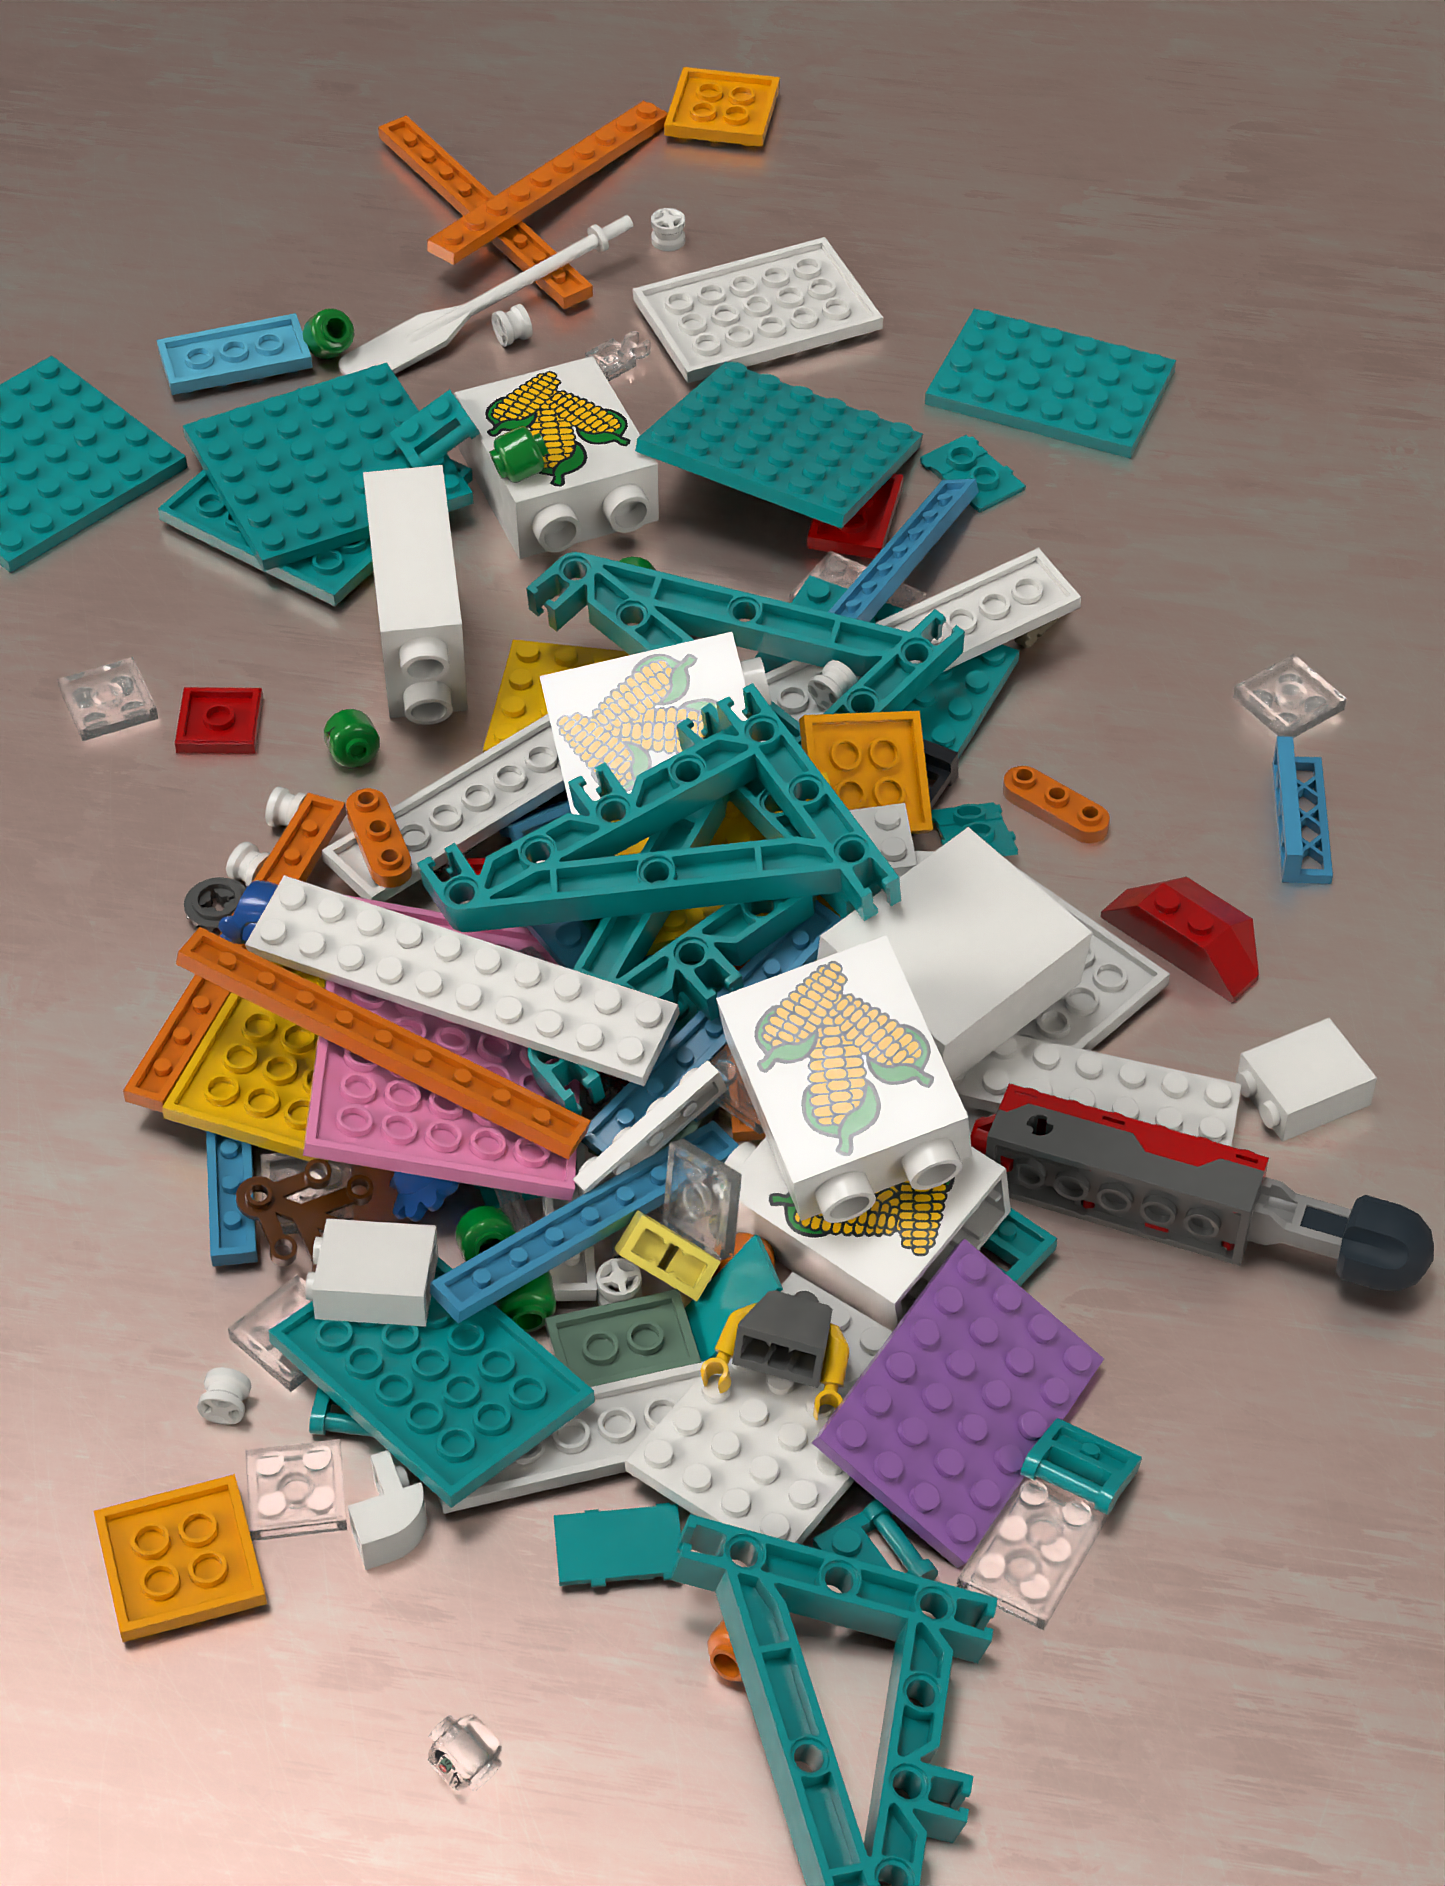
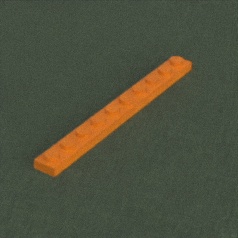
M643 100L427 239V251L455 265L663 129L668 112L656 107L653 103Z
M407 115L378 127L379 138L463 216L494 197L485 186ZM523 221L491 240L523 272L557 253ZM569 263L535 281L563 309L593 297V285Z
M307 793L253 881H269L279 885L285 875L306 882L320 859L322 850L328 846L347 814L345 802ZM236 944V945H238V946H240V947L246 949L245 944ZM196 974L194 975L123 1089L125 1102L163 1113L162 1107L229 997L230 991Z
M199 927L178 951L176 965L568 1160L588 1132L591 1120L204 928Z

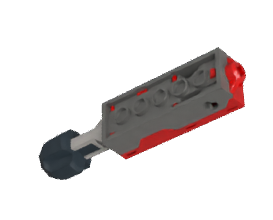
M1009 1083L997 1114L978 1118L970 1135L971 1147L1006 1168L1009 1198L1238 1266L1241 1265L1248 1241L1261 1245L1283 1243L1338 1259L1336 1273L1342 1280L1376 1290L1400 1291L1416 1285L1434 1260V1242L1431 1229L1418 1213L1400 1204L1363 1195L1357 1198L1353 1208L1349 1209L1296 1194L1283 1182L1265 1177L1269 1157L1255 1154L1250 1150L1238 1149L1213 1142L1205 1137H1196L1171 1130L1162 1125L1150 1124L1129 1118L1117 1112H1108L1087 1106L1075 1100H1066L1045 1094L1033 1088H1024Z

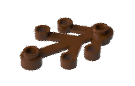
M314 1159L307 1163L305 1171L276 1182L262 1176L246 1179L237 1189L236 1204L244 1216L259 1221L270 1245V1259L279 1266H288L295 1261L297 1243L291 1236L284 1235L277 1216L293 1221L312 1261V1272H315L317 1264L313 1263L315 1238L321 1237L320 1232L324 1233L326 1219H340L329 1215V1213L353 1204L357 1206L367 1204L373 1196L374 1186L372 1180L365 1175H355L348 1180L346 1187L300 1204L287 1199V1197L308 1188L321 1190L329 1185L332 1174L330 1164L323 1159ZM318 1169L322 1170L326 1176L322 1179H315L310 1173ZM361 1185L368 1192L363 1195H357L352 1191V1188ZM262 1192L266 1194L267 1198L263 1201H255L251 1198V1194ZM285 1245L292 1250V1252L286 1256H282L277 1254L275 1249L279 1246Z

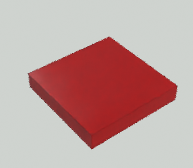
M184 687L175 738L176 753L255 754L263 703L262 688Z

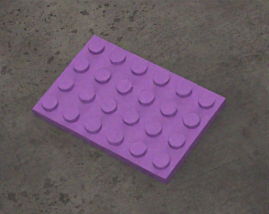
M964 1238L956 1244L817 1434L812 1444L950 1563L959 1568L968 1561L1025 1477L1021 1475V1468L1029 1451L1056 1418L1061 1420L1065 1418L1104 1358Z

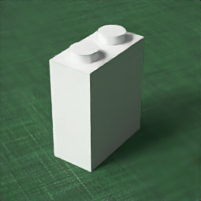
M1330 1018L1241 1053L1238 1073L1236 1074V1083L1242 1084L1241 1094L1251 1099L1259 1110L1264 1124L1268 1128H1273L1282 1142L1371 1105L1377 1080L1371 1069Z
M326 1219L323 1237H316L314 1241L313 1263L317 1264L316 1271L308 1272L306 1279V1300H313L315 1319L426 1326L431 1300L430 1285L435 1277L438 1260L436 1226Z

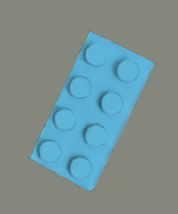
M296 313L157 340L158 352L172 395L313 368L312 357L307 343L303 340V331Z

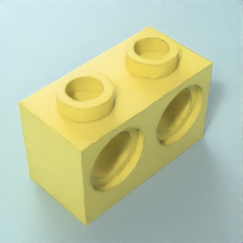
M639 1210L636 1211L614 1248L623 1258L695 1301H698L721 1263L711 1253Z

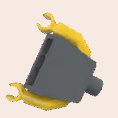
M774 1290L768 1291L758 1303H753L733 1311L729 1315L714 1350L718 1352L717 1356L706 1360L701 1366L700 1371L704 1387L707 1386L712 1375L722 1374L718 1381L719 1393H724L730 1388L731 1376L728 1364L732 1358V1364L815 1388H818L820 1383L824 1384V1390L815 1398L813 1408L815 1420H818L819 1408L822 1405L829 1404L836 1410L843 1400L838 1393V1388L844 1387L849 1359V1346L840 1327L830 1323L833 1309L829 1305L819 1303L818 1298L809 1291H799L793 1296Z

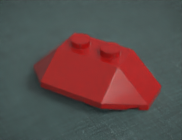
M1187 876L1126 889L1101 911L1100 917L1231 1003L1235 1002L1258 980L1259 970L1253 918Z

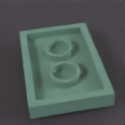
M677 1289L545 1318V1328L553 1356L590 1387L701 1363L682 1298Z

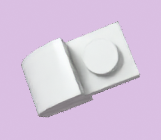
M388 1450L370 1455L374 1482L379 1496L348 1505L351 1531L365 1570L395 1561L410 1553L421 1541L427 1524L422 1483L410 1485L404 1466L395 1467Z

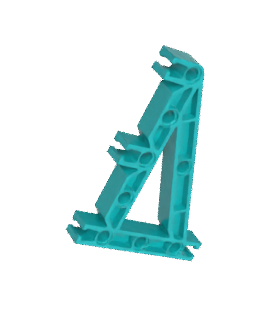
M571 552L560 557L526 588L529 610L539 617L544 613L542 606H545L547 608L549 626L556 632L585 606H588L589 623L629 655L694 641L689 635L706 638L732 632L737 647L823 668L829 661H839L861 678L823 714L856 713L861 710L869 713L902 711L963 653L965 631L957 625L952 629V634L939 645L935 646L931 643L934 638L938 640L942 637V627L946 622V617L936 609L926 616L912 631L908 632L580 552ZM559 595V598L555 602L551 600L555 596ZM741 619H749L750 621L743 622V621H739V620H741ZM638 623V625L630 626L627 624ZM918 660V661H921L922 663L916 664V663H912V662H910V661ZM771 701L770 707L802 748L799 722Z
M753 683L742 688L745 709L742 710V713L747 720L742 721L731 710V707L735 704L730 696L716 702L720 728L725 734L715 733L637 775L630 794L626 792L606 762L595 767L599 785L595 790L601 797L599 800H592L584 791L583 786L587 785V782L583 776L572 779L568 782L573 806L580 815L566 813L488 855L480 875H476L455 843L444 848L450 866L446 869L451 877L448 881L441 882L434 874L433 867L436 866V863L431 856L417 863L424 887L449 925L460 932L496 930L838 892L844 893L861 918L866 921L878 913V908L873 903L872 891L869 887L864 889V886L870 881H875L886 893L887 902L890 906L902 900L900 878ZM756 778L760 780L801 835V837H785L615 856ZM852 859H857V860H859V861H856V862H847V861L852 860ZM664 880L660 883H653L654 881Z
M711 703L701 708L704 726L701 734L705 738L715 733L725 734L720 728L717 709ZM686 718L677 724L682 751L703 740L691 730L694 727V723L690 718ZM756 778L651 835L641 853L709 846L725 818L729 801L738 808L766 839L801 837V835L783 812L774 813L782 810L760 780ZM852 859V860H849V861H847V862H856V861H859V860H857V859ZM664 880L654 881L653 883H660ZM870 881L864 886V889L870 888L873 896L882 891L875 881ZM843 892L820 895L842 919L855 910ZM819 895L724 905L645 961L643 960L671 911L602 918L573 970L678 1004L679 993L684 992L698 1009L712 1021L720 1016L716 1000L717 993L712 988L708 990L706 987L713 981H718L730 993L744 988L742 975L734 966L743 965L761 950L814 915L816 899ZM760 913H769L766 916H756ZM691 961H700V963L695 965H687ZM528 1048V1059L534 1079L552 1102L578 1115L583 1112L582 1107L576 1103L571 1089L565 1090L563 1088L574 1079L578 1080L589 1091L590 1098L595 1104L605 1097L601 1078L596 1070ZM551 1059H560L554 1064H545Z
M690 1514L679 1537L677 1552L680 1554L673 1567L671 1580L716 1593L806 1886H881L879 1881L889 1883L891 1886H920L926 1838L930 1837L954 1843L968 1820L969 1809L960 1806L965 1798H968L971 1794L973 1776L929 1763L940 1747L952 1657L979 1663L992 1642L993 1629L986 1626L990 1619H993L995 1616L998 1598ZM732 1559L743 1562L747 1567L737 1565ZM827 1585L838 1588L841 1593L832 1591ZM922 1611L931 1613L935 1619L926 1616ZM790 1613L895 1641L864 1843ZM909 1698L918 1700L923 1707L914 1705ZM796 1762L807 1764L812 1772L801 1770ZM894 1788L904 1790L910 1799L899 1796ZM930 1800L950 1803V1805L948 1808L943 1805L931 1802Z

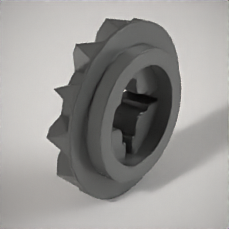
M223 877L210 878L196 884L189 890L184 900L186 918L192 920L195 929L204 926L208 931L213 932L219 926V921L223 917L232 916L246 887L236 880ZM214 898L217 903H220L222 907L224 906L223 911H216L212 907Z

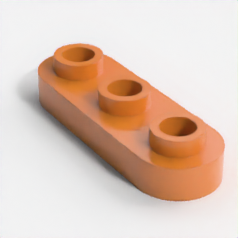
M1017 766L1006 772L1003 781V795L1012 804L1077 841L1097 843L1107 836L1110 816L1107 810L1099 804L1032 767Z
M371 788L353 792L346 801L347 818L372 880L379 886L386 888H395L405 884L412 876L411 856L386 796L382 792Z

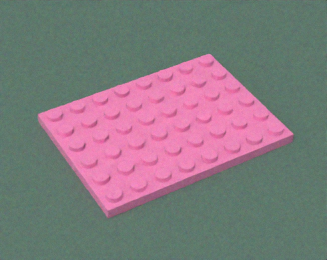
M349 896L559 965L527 928L514 927L477 932H460L449 925L441 912ZM325 980L324 989L550 1100L534 1079L528 1059V1047ZM318 1035L303 1156L566 1201L572 1200L575 1190L573 1178L576 1175L577 1148L568 1160ZM551 1059L545 1064H554L560 1059ZM574 1079L563 1088L565 1090L570 1088L574 1093L576 1103L579 1104L580 1082Z

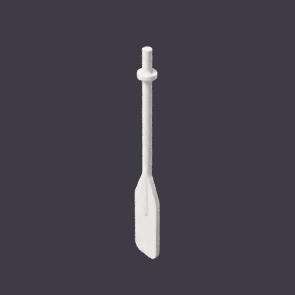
M625 215L602 229L596 224L592 225L587 229L588 236L464 305L425 312L414 316L342 356L339 360L340 372L343 375H347L386 362L394 374L404 370L447 346L475 314L593 249H596L599 253L608 250L609 240L633 228L631 218Z

